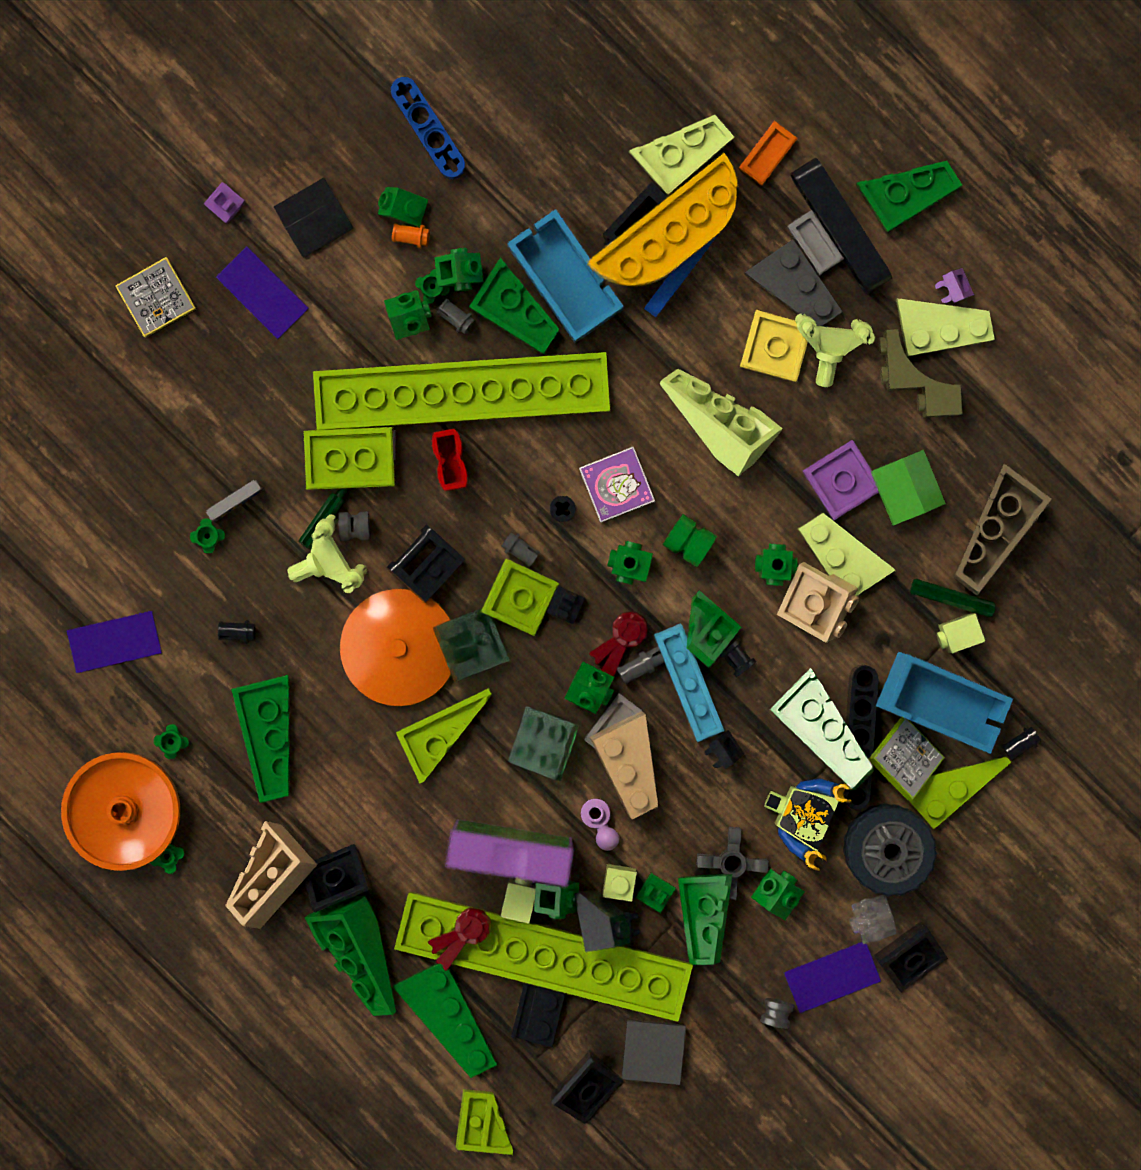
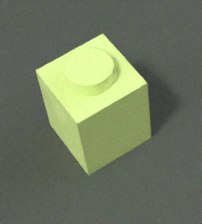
M974 613L938 625L940 632L936 634L942 649L947 648L948 653H954L985 642L977 616Z
M607 864L602 891L603 897L632 902L637 873L636 868Z
M509 879L501 917L529 924L535 901L536 885H532L533 880Z

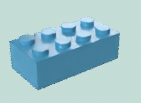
M555 209L534 224L537 234L533 236L528 228L509 241L507 246L573 342L576 343L621 312L624 306L609 285L604 287L603 290L600 286L605 283V279L597 275L587 265V262L590 260L589 256Z
M898 652L876 706L991 754L1001 729L986 724V720L989 718L1004 723L1013 699L916 657Z

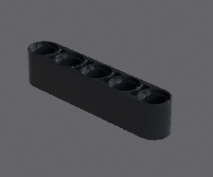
M813 158L790 173L797 189L843 256L845 264L862 290L869 294L891 280L892 274L820 161L817 158Z
M857 665L851 670L849 675L846 724L852 734L857 729H864L866 731L867 739L859 745L869 759L874 753L879 679L876 670L872 667ZM862 670H867L871 675V681L866 686L858 685L856 680L857 674ZM865 699L869 704V710L864 715H857L854 706L857 701ZM872 773L858 787L863 791L862 799L857 803L844 802L850 808L862 809L869 803ZM845 789L843 792L845 799H848L849 789Z

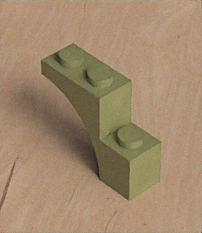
M898 329L884 331L883 337H879V354L884 355L885 367L880 368L881 384H886V391L921 389L922 394H917L918 412L923 411V418L961 415V385L945 384L925 376L907 358L900 342Z

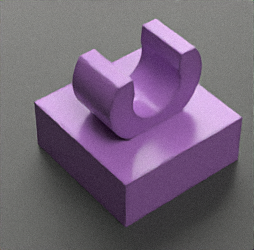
M221 182L205 201L204 205L228 224L246 201L225 183Z
M963 268L943 275L944 280L939 281L935 285L936 289L946 286L949 290V295L941 299L942 303L950 301L955 303L974 295Z

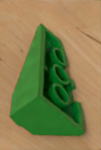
M366 896L351 897L318 912L308 914L305 920L316 942L322 950L328 948L337 960L334 966L339 972L343 970L353 981L352 989L373 1016L393 1015L396 1009L378 921Z

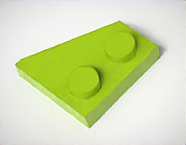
M463 1089L456 1149L513 1155V1149L500 1116L494 1094L488 1091Z

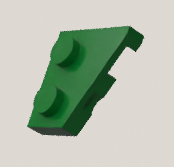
M699 590L691 602L686 648L706 666L710 667L742 627Z

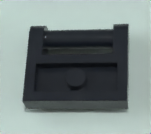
M425 525L420 530L421 535L396 562L392 561L386 567L392 575L406 585L424 603L431 598L465 560L428 525ZM429 542L433 543L436 546L433 552L411 575H408L404 569Z

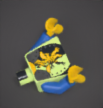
M821 778L801 781L796 787L791 786L786 797L770 791L764 807L779 813L775 824L779 827L778 835L788 850L803 861H806V864L816 871L820 869L814 865V860L820 857L826 861V856L818 852V849L838 802L850 803L852 801L845 799L843 795L845 789L852 790L848 785H839Z

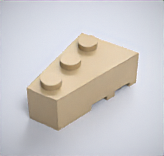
M640 711L589 737L628 816L634 819L658 807L646 714Z
M267 821L264 822L261 828L263 833L257 846H253L249 854L251 859L245 871L240 873L226 903V907L244 927L261 929L317 866L314 860L283 825Z

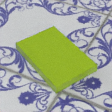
M392 427L304 431L306 490L395 486Z

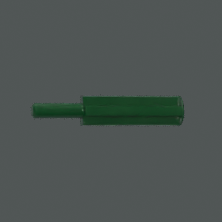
M350 488L338 489L336 494L333 492L330 494L298 540L301 545L312 550V534L315 532L317 523L322 519H326L328 515L336 516L345 503L343 498Z

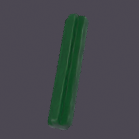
M914 579L910 587L911 594L986 617H992L995 612L996 604L992 601L926 581Z

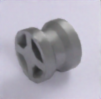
M765 998L766 1011L761 1015L760 1021L773 1027L788 1029L790 1025L788 1016L793 1011L794 1005L779 999Z

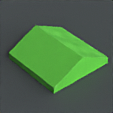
M924 450L870 471L892 525L899 524L946 504Z

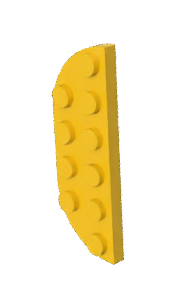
M725 153L590 259L587 265L597 275L612 283L624 286H643L664 278L715 238L730 220L737 198L738 186L735 171Z

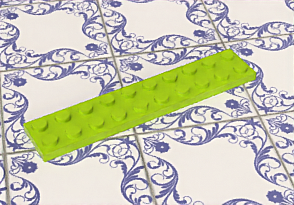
M606 352L313 371L317 430L610 412Z
M409 891L394 949L437 960L448 947L432 954V946L428 944V941L431 938L454 930L457 916L465 909L474 907ZM486 910L483 911L491 920L490 935L477 945L466 943L452 963L679 1022L693 964L622 945L585 952L582 935L533 922L528 924L503 918L501 914Z

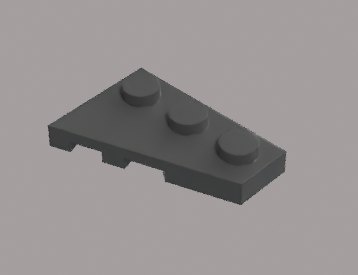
M791 240L744 273L751 280L765 288L771 295L777 297L790 307L796 314L802 313V315L805 314L815 321L816 326L825 325L843 312L794 240Z

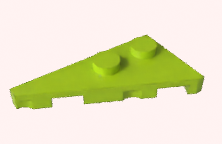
M489 688L396 732L419 783L426 780L492 694Z
M1007 757L995 758L982 763L944 771L943 773L932 774L914 799L908 801L926 822L935 829L1007 767L1011 761Z

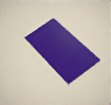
M247 246L216 276L277 339L308 309Z
M152 611L66 630L76 673L162 653Z
M866 941L784 972L800 1013L881 982Z

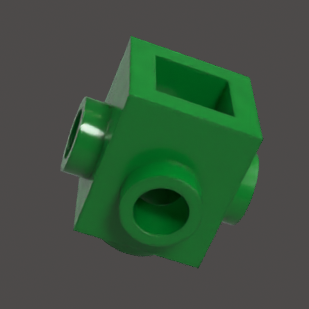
M457 248L450 250V254L435 257L438 287H454L455 292L472 290L473 284L483 282L480 253H468V248Z
M418 290L384 300L396 340L430 330L427 318L432 317L428 301H421Z
M625 541L624 546L618 545L617 551L611 549L607 566L612 567L611 574L617 575L616 581L633 585L634 579L646 582L653 553L642 551L643 545ZM627 557H631L634 560V566L630 569L624 566V560Z
M769 544L768 549H761V555L756 554L755 572H759V578L766 579V585L783 586L784 580L791 581V575H795L798 558L793 557V551H786V545ZM775 559H779L783 563L782 568L778 571L772 568V562Z
M582 661L564 699L596 714L601 704L607 706L614 692L613 689L609 688L614 677Z
M770 868L751 898L769 912L786 920L791 911L798 905L805 891L795 885L798 879L785 870L779 874Z
M567 880V886L537 882L534 912L548 914V917L553 919H564L567 914L577 912L574 893H579V882Z

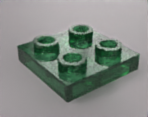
M482 608L433 627L454 682L509 661L493 618L481 612Z
M526 706L508 762L561 781L579 725L562 717Z

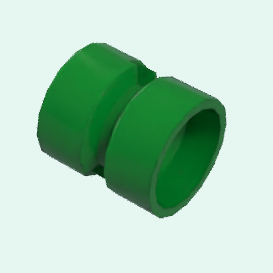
M682 514L662 545L675 554L682 552L683 559L697 568L717 536L704 527L697 529V522Z

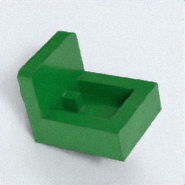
M386 187L378 201V215L390 217L414 227H420L428 199L401 188Z

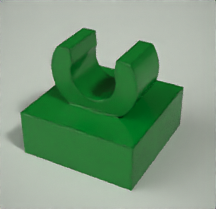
M650 872L635 897L661 913L676 887Z

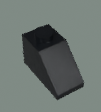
M595 889L574 893L585 952L630 944L629 925L626 922L625 914Z

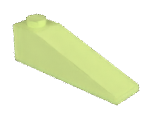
M680 369L675 370L660 382L662 388L715 458L737 476L741 475L759 459L783 429L760 410L752 406L748 410L734 403L735 397L729 394L723 397L711 391L709 384Z

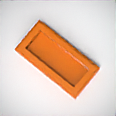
M774 120L738 169L762 186L798 138Z

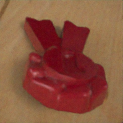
M638 612L621 613L613 622V637L589 653L590 656L595 658V664H599L605 657L610 655L601 670L613 677L617 672L627 647L639 646L648 636V623Z
M465 909L457 916L454 930L431 938L428 941V944L432 946V954L448 947L439 956L436 963L442 964L445 971L448 970L466 943L477 945L490 935L491 920L481 909Z

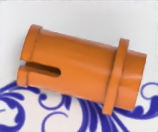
M398 223L394 224L392 242L417 245L420 249L422 246H428L430 229H425L424 225H421L419 228L399 225Z

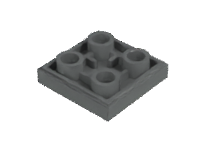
M627 1019L622 1079L680 1085L686 1025Z

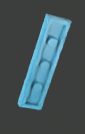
M680 623L654 634L696 741L700 742L724 732L696 658L686 648L687 636L682 624Z

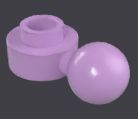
M591 799L583 805L581 818L587 826L597 829L596 843L599 848L605 851L613 850L619 843V835L616 830L607 825L611 817L610 808L606 802L600 799ZM593 808H598L601 811L598 819H593L590 816V811Z

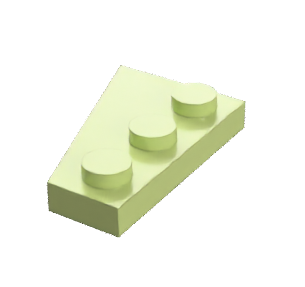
M713 115L684 127L682 130L629 150V153L660 189L669 196L731 142L734 136L718 117Z
M824 513L798 528V531L827 575L834 574L856 586L858 590L855 596L895 571L894 568Z

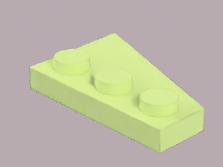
M896 299L907 357L995 340L990 312L987 310Z

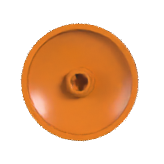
M407 589L382 591L361 602L348 617L340 641L342 664L352 684L371 700L390 706L412 705L434 695L449 679L454 669L458 652L455 628L445 610L431 598L424 603L411 590Z
M129 752L105 754L83 765L70 779L61 805L63 829L75 851L88 862L98 867L115 871L139 868L159 857L174 839L181 814L177 789L166 771L149 758Z

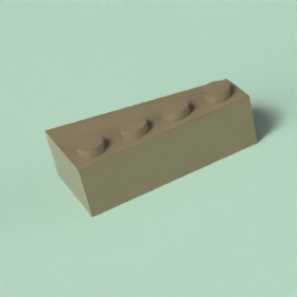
M1004 464L954 578L978 595L1052 499Z

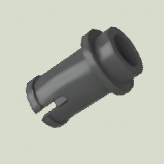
M446 299L439 307L440 310L436 312L437 315L456 327V332L466 334L475 323L471 313L466 314L451 303L449 299Z
M511 532L501 547L505 549L504 552L506 554L510 552L530 567L540 551L520 539V534L517 533L515 535Z

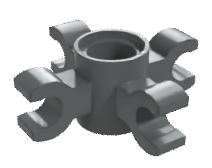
M728 827L727 849L720 855L697 854L696 863L697 867L719 868L724 874H733L729 899L734 900L737 897L738 877L745 870L768 872L769 862L765 858H747L743 856L740 852V827ZM734 855L740 858V865L736 870L725 868L724 862L727 857Z

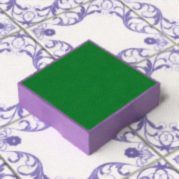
M457 819L451 833L446 866L567 886L572 856V838Z

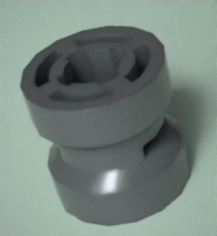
M369 511L359 512L357 515H351L348 512L339 513L340 542L350 541L352 538H359L361 541L370 540Z

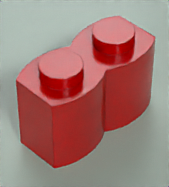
M455 429L434 432L432 448L439 461L437 475L441 487L446 492L467 488L468 471L461 460L463 444L458 432Z

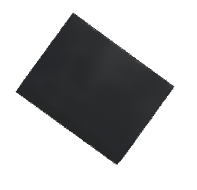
M325 178L318 180L274 206L286 231L303 258L354 229Z
M355 844L314 860L317 866L304 879L314 913L366 892L372 886Z
M921 921L874 955L900 992H903L948 959L929 929Z
M589 1050L551 1093V1102L554 1106L586 1124L624 1080Z

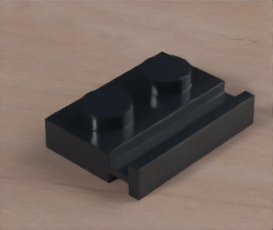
M524 983L511 1037L552 1047L565 993Z

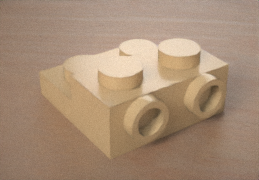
M803 562L797 568L777 615L827 643L835 639V637L840 638L844 633L847 622L843 620L846 613H851L859 601V597L855 596L858 588L834 574L828 576Z

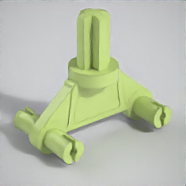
M802 313L798 314L795 318L798 331L817 352L816 357L820 359L816 384L822 387L833 385L837 363L842 362L843 356L862 343L871 344L875 340L871 326L860 319L859 321L858 319L852 321V329L816 326L815 321L805 314L802 315Z
M331 514L326 519H322L317 523L315 532L312 534V550L307 554L306 560L288 568V577L297 583L312 575L316 577L324 575L342 583V589L345 588L343 591L351 593L354 588L360 587L363 583L367 568L364 569L365 566L363 564H358L355 569H350L332 538L338 519L334 520L336 516Z

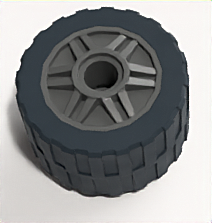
M885 803L868 807L867 810L860 812L853 822L849 824L848 831L844 836L843 854L846 858L847 867L864 887L869 888L874 893L884 894L885 896H901L918 889V886L925 883L928 879L930 872L934 869V862L937 857L936 841L932 836L929 826L917 814L900 805H888ZM892 843L895 844L894 852L888 856L884 855L885 847Z

